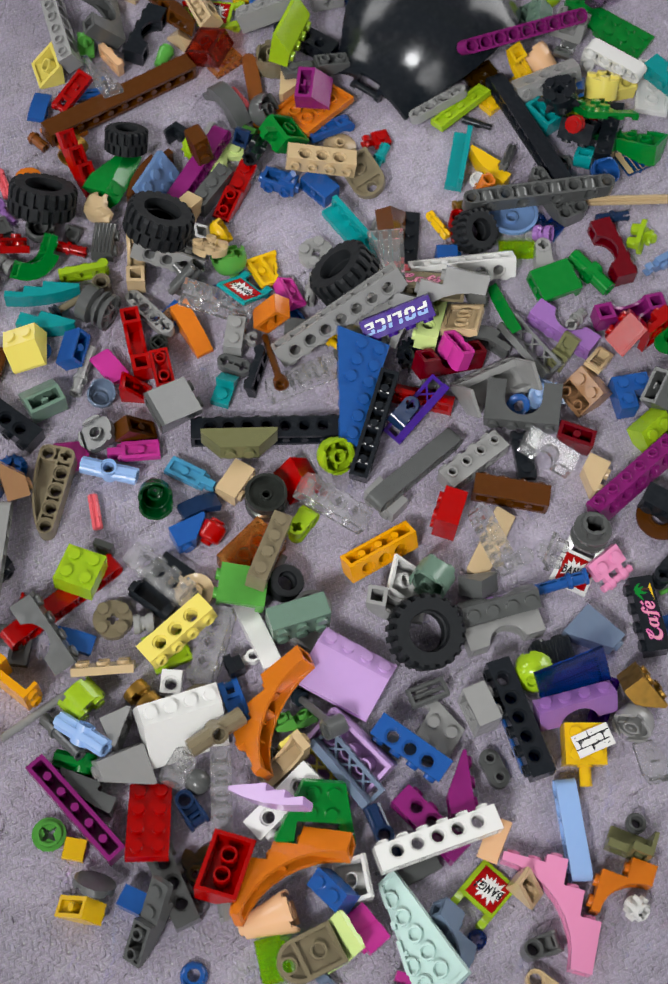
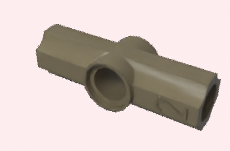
M236 707L218 720L208 721L204 729L186 739L185 744L193 757H196L214 744H223L227 741L230 734L247 724V719L241 709Z

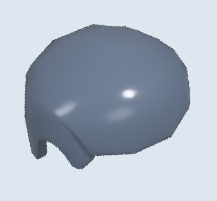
M105 378L93 380L87 390L88 402L93 407L101 409L109 407L116 397L115 385Z

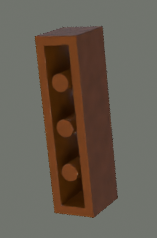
M476 472L471 501L546 514L550 503L552 486L546 485L543 482L534 483L525 479H512L504 475L495 476L487 472Z

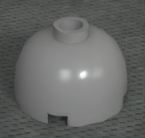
M633 702L619 707L612 720V727L618 735L623 733L629 736L626 740L636 743L646 742L651 737L655 726L652 712L647 707L635 705Z

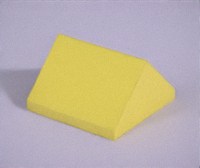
M50 42L31 63L40 89L65 84L62 65L58 63L53 44Z

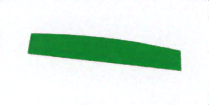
M495 283L489 286L491 300L507 328L512 334L521 330V326L498 285Z

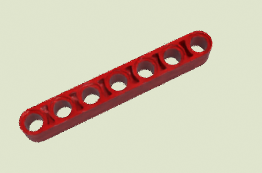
M111 554L104 555L107 556L108 568L96 592L117 578L123 571V567ZM58 589L43 600V606L47 611L52 612L56 623L87 599ZM16 619L1 631L0 637L12 651H17L21 644L26 645L28 641L33 640L44 630L34 624L20 625Z

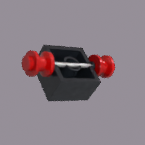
M568 114L561 118L557 137L561 138L562 142L571 143L572 141L576 142L579 147L587 148V146L597 143L602 122H599L598 119Z

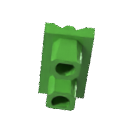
M77 32V46L82 62H92V58H95L94 39L86 36L84 32Z

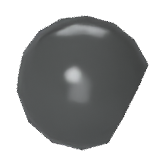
M199 768L189 771L184 780L185 788L193 795L204 794L211 784L209 774Z

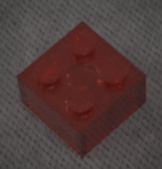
M200 27L186 48L185 53L198 67L219 68L234 42L225 28Z

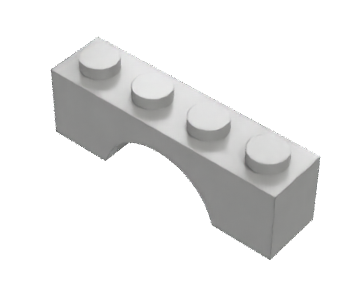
M534 609L485 622L477 626L467 627L466 633H463L462 638L466 639L464 647L468 658L487 653L491 638L498 633L511 632L518 635L523 641H528L543 636L546 628L539 610Z

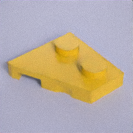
M276 250L247 259L246 267L252 273L261 290L267 285L272 287L278 278Z

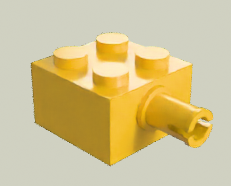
M564 722L560 726L561 767L579 768V787L593 786L591 768L608 765L607 747L580 759L571 737L602 724L600 722Z

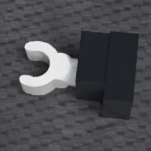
M254 649L248 650L242 658L239 654L231 657L230 654L222 657L223 664L230 678H238L246 674L245 665H256L259 662L258 658H249L254 654Z

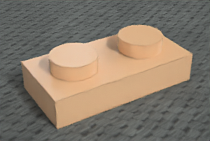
M104 42L99 44L100 58L119 77L124 75L125 64L122 58L117 57L113 49Z

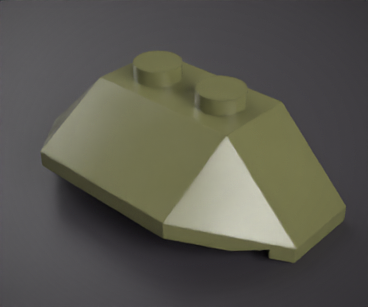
M278 427L200 429L201 443L220 459L260 458L278 440Z

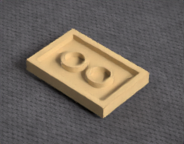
M448 304L440 328L441 335H443L444 331L455 330L461 336H477L485 311L484 304Z
M119 657L117 661H110V658L98 659L96 663H90L89 660H79L71 667L70 674L71 677L134 673L136 661L131 660V657Z

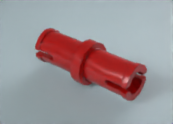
M58 241V246L54 251L65 253L67 256L71 254L86 258L88 247L75 245L70 241L67 243Z

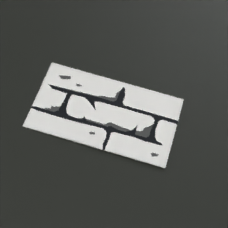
M606 722L571 737L580 759L616 743Z

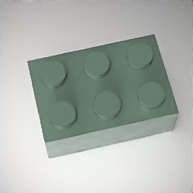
M324 591L265 609V623L274 643L284 644L289 639L295 637L304 638L311 632H323L326 627H330L331 610Z

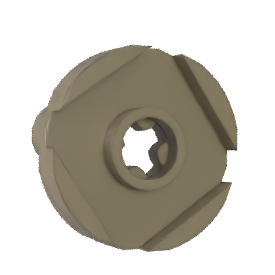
M118 600L102 602L98 604L97 609L94 611L92 619L94 629L106 640H119L128 631L130 632L133 627L132 611L128 604ZM111 616L119 618V620L115 621L114 624H111L110 621H108V619L111 618Z

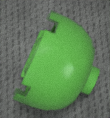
M237 245L228 246L227 255L222 258L213 259L212 255L210 256L214 269L220 275L229 276L230 278L238 276L247 263L246 251L242 245L241 248H237Z

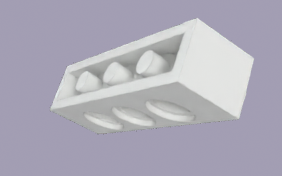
M303 760L280 783L276 790L285 789L294 796L296 784L302 778H323L307 761ZM259 805L243 823L260 841H265L266 839L269 841L274 837L276 829L281 825V820L287 811L270 809ZM268 812H273L275 815V819L271 824L266 821Z

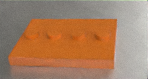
M332 84L329 110L296 107L294 94H292L278 105L279 109L276 112L278 115L292 117L309 138L310 134H314L320 127L354 102V96Z

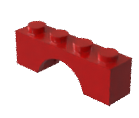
M138 306L119 309L133 375L141 381L153 379L152 365L145 343Z

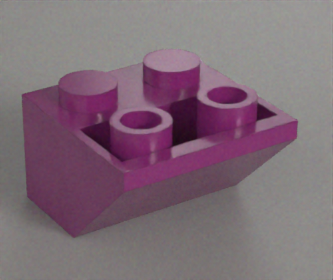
M298 66L294 94L296 107L329 110L333 78L317 68Z

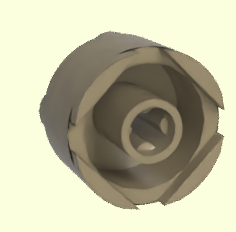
M269 39L262 45L260 43L257 46L256 65L260 77L280 79L281 65L268 61L272 39Z

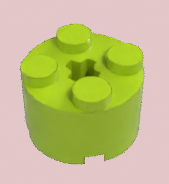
M85 676V681L81 678L64 693L66 698L63 701L59 699L57 705L63 711L82 721H86L90 717L89 712L93 709L98 710L105 703L103 700L105 692L89 676Z

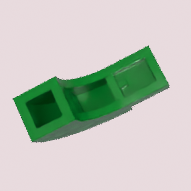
M44 233L39 252L35 258L27 262L15 260L10 278L32 281L49 273L59 258L58 255L53 254L58 246V236Z

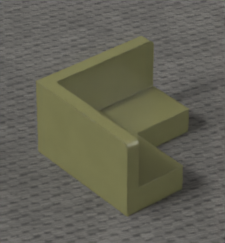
M610 826L603 850L628 860L635 857L648 862L654 856L660 833L655 831L648 839H645L615 826Z

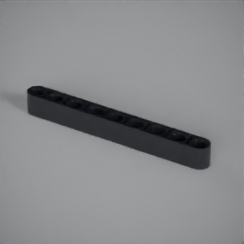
M501 72L485 79L486 87L491 90L492 97L536 164L543 167L551 179L572 177L505 74Z

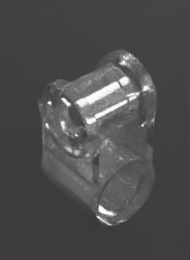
M186 747L176 748L159 774V781L177 791L184 786L188 776L196 766L195 757Z

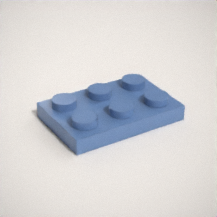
M162 150L157 151L132 190L135 193L152 190V192L160 191L166 194L180 172Z

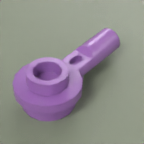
M0 198V214L2 216L5 215L7 221L12 226L16 225L18 221L6 210V203Z

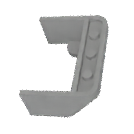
M517 357L501 359L450 383L451 390L465 413L477 418L482 417L481 411L484 409L483 405H485L488 377L507 379L506 395L511 392L526 394L531 388L536 390L543 389L535 362Z

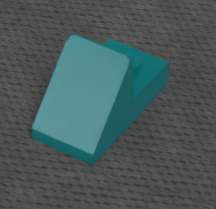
M221 372L216 377V387L210 404L228 409L240 376Z

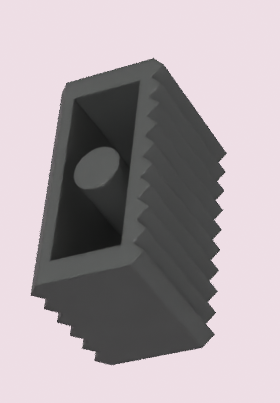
M95 222L90 251L92 260L98 261L100 258H106L108 262H113L114 256H117L118 245H116V241L120 240V231H117L115 223Z

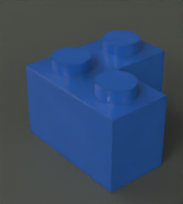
M647 372L611 377L607 387L613 393L610 396V400L617 420L635 417L639 408L638 399H640L649 380Z

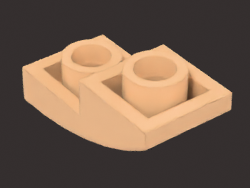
M502 818L500 819L504 828L501 833L484 838L477 853L478 858L496 865L512 827V822Z

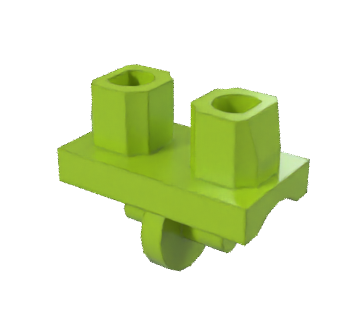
M642 219L641 224L632 223L631 235L637 236H629L626 240L627 248L635 249L636 254L639 255L642 254L644 245L649 246L657 241V235L654 233V230H649L647 227L648 219Z

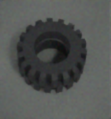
M115 122L106 125L104 150L112 155L125 158L145 155L148 151V129L132 122Z
M474 208L465 210L454 217L455 220L451 223L453 227L450 228V232H452L451 239H454L453 244L458 246L459 251L469 255L490 250L493 248L492 245L496 244L495 239L498 238L497 231H499V228L496 227L497 221L493 219L494 215L489 214L487 209ZM473 224H474V226L476 227V230H477V237H476V238L474 237V235H473V233H472V225H473Z

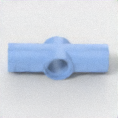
M87 456L81 458L79 473L100 477L106 482L118 481L131 485L137 483L140 472L139 468L118 464L113 459L100 460ZM107 469H113L111 472H105Z
M65 711L55 716L53 720L54 728L68 736L72 744L81 748H87L99 757H105L111 751L112 740L95 730L96 727L91 723L78 720Z

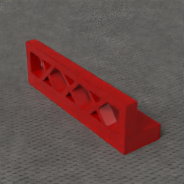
M397 384L392 403L400 404L406 397L413 396L419 388ZM444 394L430 411L451 416L455 397ZM426 395L417 397L420 407L426 404Z

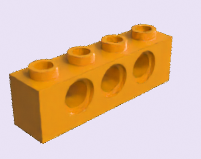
M405 520L341 555L340 560L343 573L354 584L393 562L394 554L402 557L418 548L416 530Z

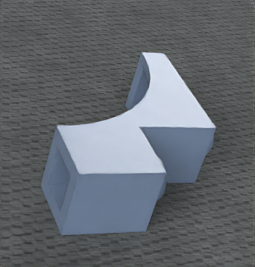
M448 897L433 902L429 911L430 917L470 969L475 959L474 955L477 946L459 931L463 925L462 921L465 912Z

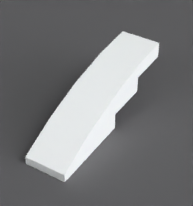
M233 605L232 608L247 641L250 642L252 649H254L255 656L258 657L263 670H267L281 656L259 612H254L255 608Z

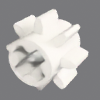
M636 894L627 897L623 908L626 912L625 916L632 922L634 920L637 922L646 920L651 908L647 904L649 900L643 895L638 897Z

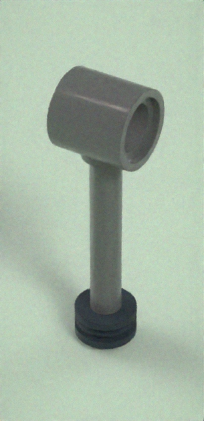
M296 689L292 693L291 701L296 706H304L320 720V731L326 740H332L348 732L347 720L341 713L327 716L309 700L308 693L303 689Z

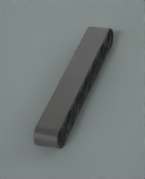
M445 429L373 488L365 500L380 513L383 512L454 453L462 444L463 439L452 429Z

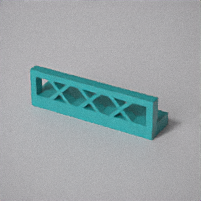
M468 125L466 134L454 132L444 186L445 190L461 192L472 125Z
M334 195L332 197V205L322 211L324 219L344 241H361L374 256L377 255L379 241L337 195Z

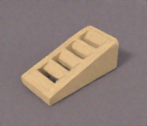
M598 346L583 365L600 374L610 364L614 354Z

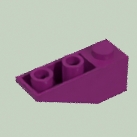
M466 749L460 755L445 798L449 819L455 818V814L467 810L468 813L476 810L475 807L478 806L477 796L474 797L473 795L475 780L474 776H470L469 768H472L471 757L467 756Z

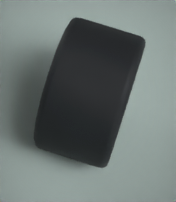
M281 564L272 571L268 580L267 591L274 600L289 602L295 599L303 590L304 577L295 566ZM282 576L287 577L292 584L291 589L285 590L280 587L278 579Z

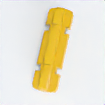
M433 210L427 212L425 218L431 222L430 224L440 234L443 240L449 238L451 232L448 228H445L446 226L436 216V213Z

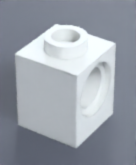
M162 669L160 696L165 698L181 693L183 670ZM170 683L177 685L173 690L167 689L166 686Z

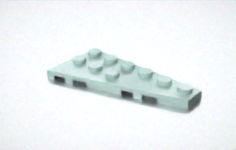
M397 871L388 873L378 883L385 909H388L391 919L390 925L392 930L395 931L397 947L411 984H461L472 972Z

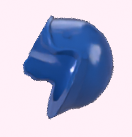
M604 157L594 161L590 167L589 175L611 174L616 182L620 178V169L612 157Z

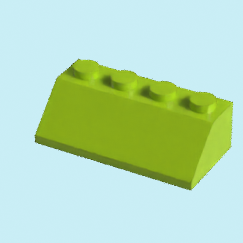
M291 0L273 33L268 61L288 67L290 61H294L295 51H299L301 41H304L306 31L309 32L311 22L309 21L310 13L301 0Z

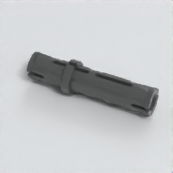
M49 713L43 714L39 718V724L48 731V735L56 739L76 761L81 760L85 756L86 750L72 744L68 736L56 730L53 724L54 719Z

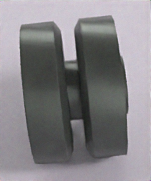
M261 473L248 481L245 488V508L254 520L269 522L274 510L285 512L287 508V487L279 476L271 473Z

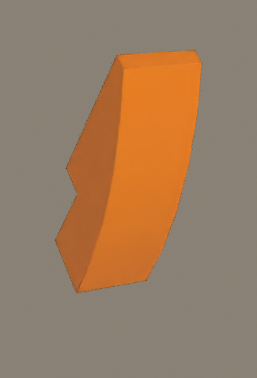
M186 299L169 307L170 315L179 327L180 334L197 359L213 352V347Z

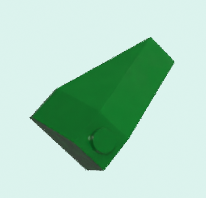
M619 129L615 150L645 166H655L662 157L668 140V134L655 131H647V134L637 133V130L622 132Z
M114 156L92 172L82 188L89 194L98 192L100 197L107 194L108 207L111 209L119 203L127 190L142 157L125 158Z

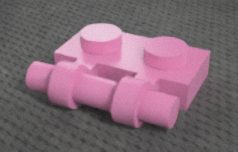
M611 544L585 565V568L595 582L601 580L604 582L600 587L603 593L613 590L617 587L618 582L628 578L629 573L633 571L631 565L628 564L624 568L621 565L626 558L617 544ZM615 570L617 574L611 578L609 573Z

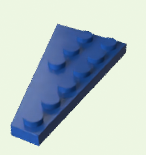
M338 325L336 328L338 350L337 385L339 392L338 436L347 439V442L352 443L353 447H357L381 367L384 365L390 345Z

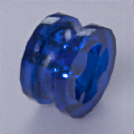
M474 929L467 935V938L473 942L471 936L479 935L481 937L480 941L482 940V944L478 943L476 945V951H479L486 945L487 937L482 930Z

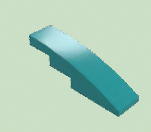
M43 281L42 287L24 286L23 292L5 291L4 300L6 307L44 306L68 301L79 295L81 288L80 283Z

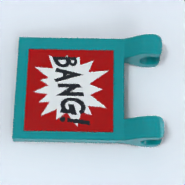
M244 270L238 276L218 282L216 285L243 306L263 298L267 299L270 297L269 293L273 291L268 285L260 291L249 283L248 277L252 273L248 270Z

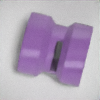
M539 224L534 225L532 229L533 242H536L539 238H546L552 243L554 238L553 225H546L545 227Z

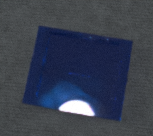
M602 645L533 672L540 698L610 680L612 683Z

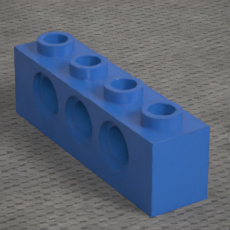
M385 712L370 732V735L373 736L371 739L380 747L384 744L390 748L389 753L397 759L400 756L407 761L406 765L412 770H421L425 773L423 777L432 784L435 781L440 783L453 764V760ZM391 732H396L399 735V740L395 743L387 740V736ZM413 744L416 747V752L413 755H407L404 752L406 745ZM429 756L433 759L434 763L431 767H424L421 761L424 757Z

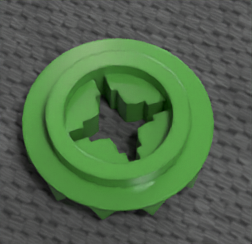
M47 817L41 819L34 826L32 841L39 850L54 852L62 847L67 831L59 819ZM44 828L46 831L48 830L49 832L55 830V832L53 833L55 841L49 838L47 840H44V838L46 837L45 831L43 830Z

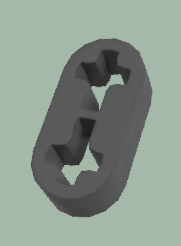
M223 353L217 358V366L220 371L240 376V378L248 376L250 363L246 359L228 353ZM225 360H227L228 363L223 365L222 362H225ZM245 366V369H243L242 371L239 370V368Z

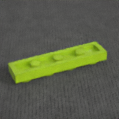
M480 83L467 92V96L433 117L430 120L431 125L443 132L490 97L491 90Z

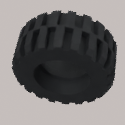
M45 173L18 174L9 182L7 208L16 218H21L26 222L29 221L42 225H62L70 222L76 215L78 191L72 182L55 175Z
M147 190L146 192L140 191L134 194L128 200L122 225L127 237L132 239L135 244L141 245L142 248L151 249L153 252L175 253L188 245L195 224V217L191 208L185 202H181L179 198H174L170 194H164L160 191L152 192V190Z
M346 240L343 243L337 244L336 247L329 249L321 257L320 261H317L309 278L310 288L328 306L377 273L380 269L379 262L363 242Z
M422 593L402 600L400 604L392 609L393 613L389 614L387 618L389 624L385 626V632H388V637L385 639L386 644L390 643L391 645L390 653L397 656L396 660L399 663H404L408 669H415L421 672L446 667L447 664H451L455 660V656L461 653L462 649L460 646L464 645L466 640L462 638L463 633H466V627H462L461 622L464 621L462 615L458 616L457 611L459 609L456 605H450L451 600L448 598L442 599L441 595L436 593ZM421 613L429 614L435 618L441 629L440 642L431 651L420 650L414 645L410 637V623L416 615Z

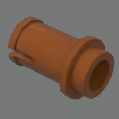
M31 132L27 137L29 144L35 145L43 153L50 147V144L43 140L37 132Z

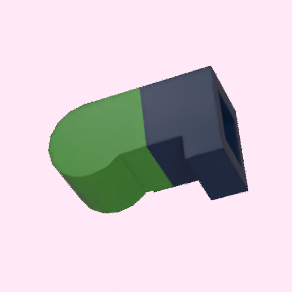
M246 124L243 127L237 126L232 144L246 149L252 138L258 134V129Z

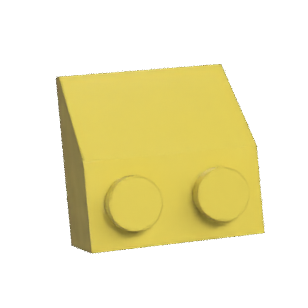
M35 322L3 332V350L14 374L47 365V332Z

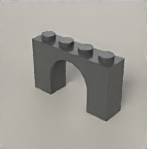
M82 0L93 6L102 15L101 17L91 12L82 21L84 34L100 43L104 42L108 47L116 51L126 41L118 1Z
M488 377L483 417L484 426L489 428L505 427L509 430L524 429L528 432L536 430L548 434L558 432L563 384L544 383L543 400L540 407L533 413L523 415L510 410L505 402L507 379Z

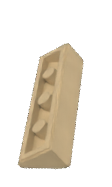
M496 506L467 566V574L491 572L516 517Z

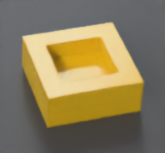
M66 836L61 856L62 860L83 863L88 840Z

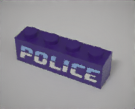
M426 293L359 320V325L363 335L381 341V337L389 335V337L395 336L403 328H406V330L415 328L418 322L423 321V323L434 320L433 316H436V312L429 294Z

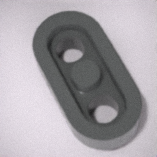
M483 750L478 762L484 775L494 789H504L510 781L509 772L495 750ZM491 756L493 761L489 762L486 757ZM496 775H502L503 780H498L496 778Z

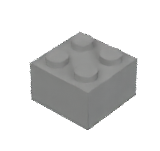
M485 680L462 689L457 701L474 738L497 729L503 715L501 706L495 703L491 686H487Z

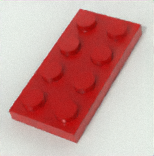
M130 784L125 862L169 861L172 784Z

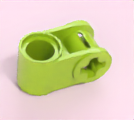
M302 505L292 519L288 532L289 540L293 543L302 542L318 522L320 514Z

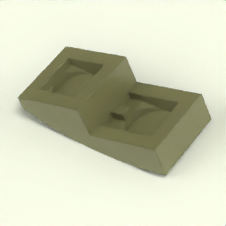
M567 330L563 333L556 347L552 349L556 356L564 363L557 371L559 373L582 341ZM547 358V365L553 368L557 363L553 358Z

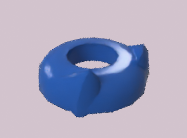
M523 394L512 395L506 403L508 408L517 414L525 415L530 410V401ZM517 401L524 403V408L521 411L514 409Z
M197 961L187 963L180 972L181 984H207V968ZM192 969L200 972V978L195 982H191L187 977L188 972Z

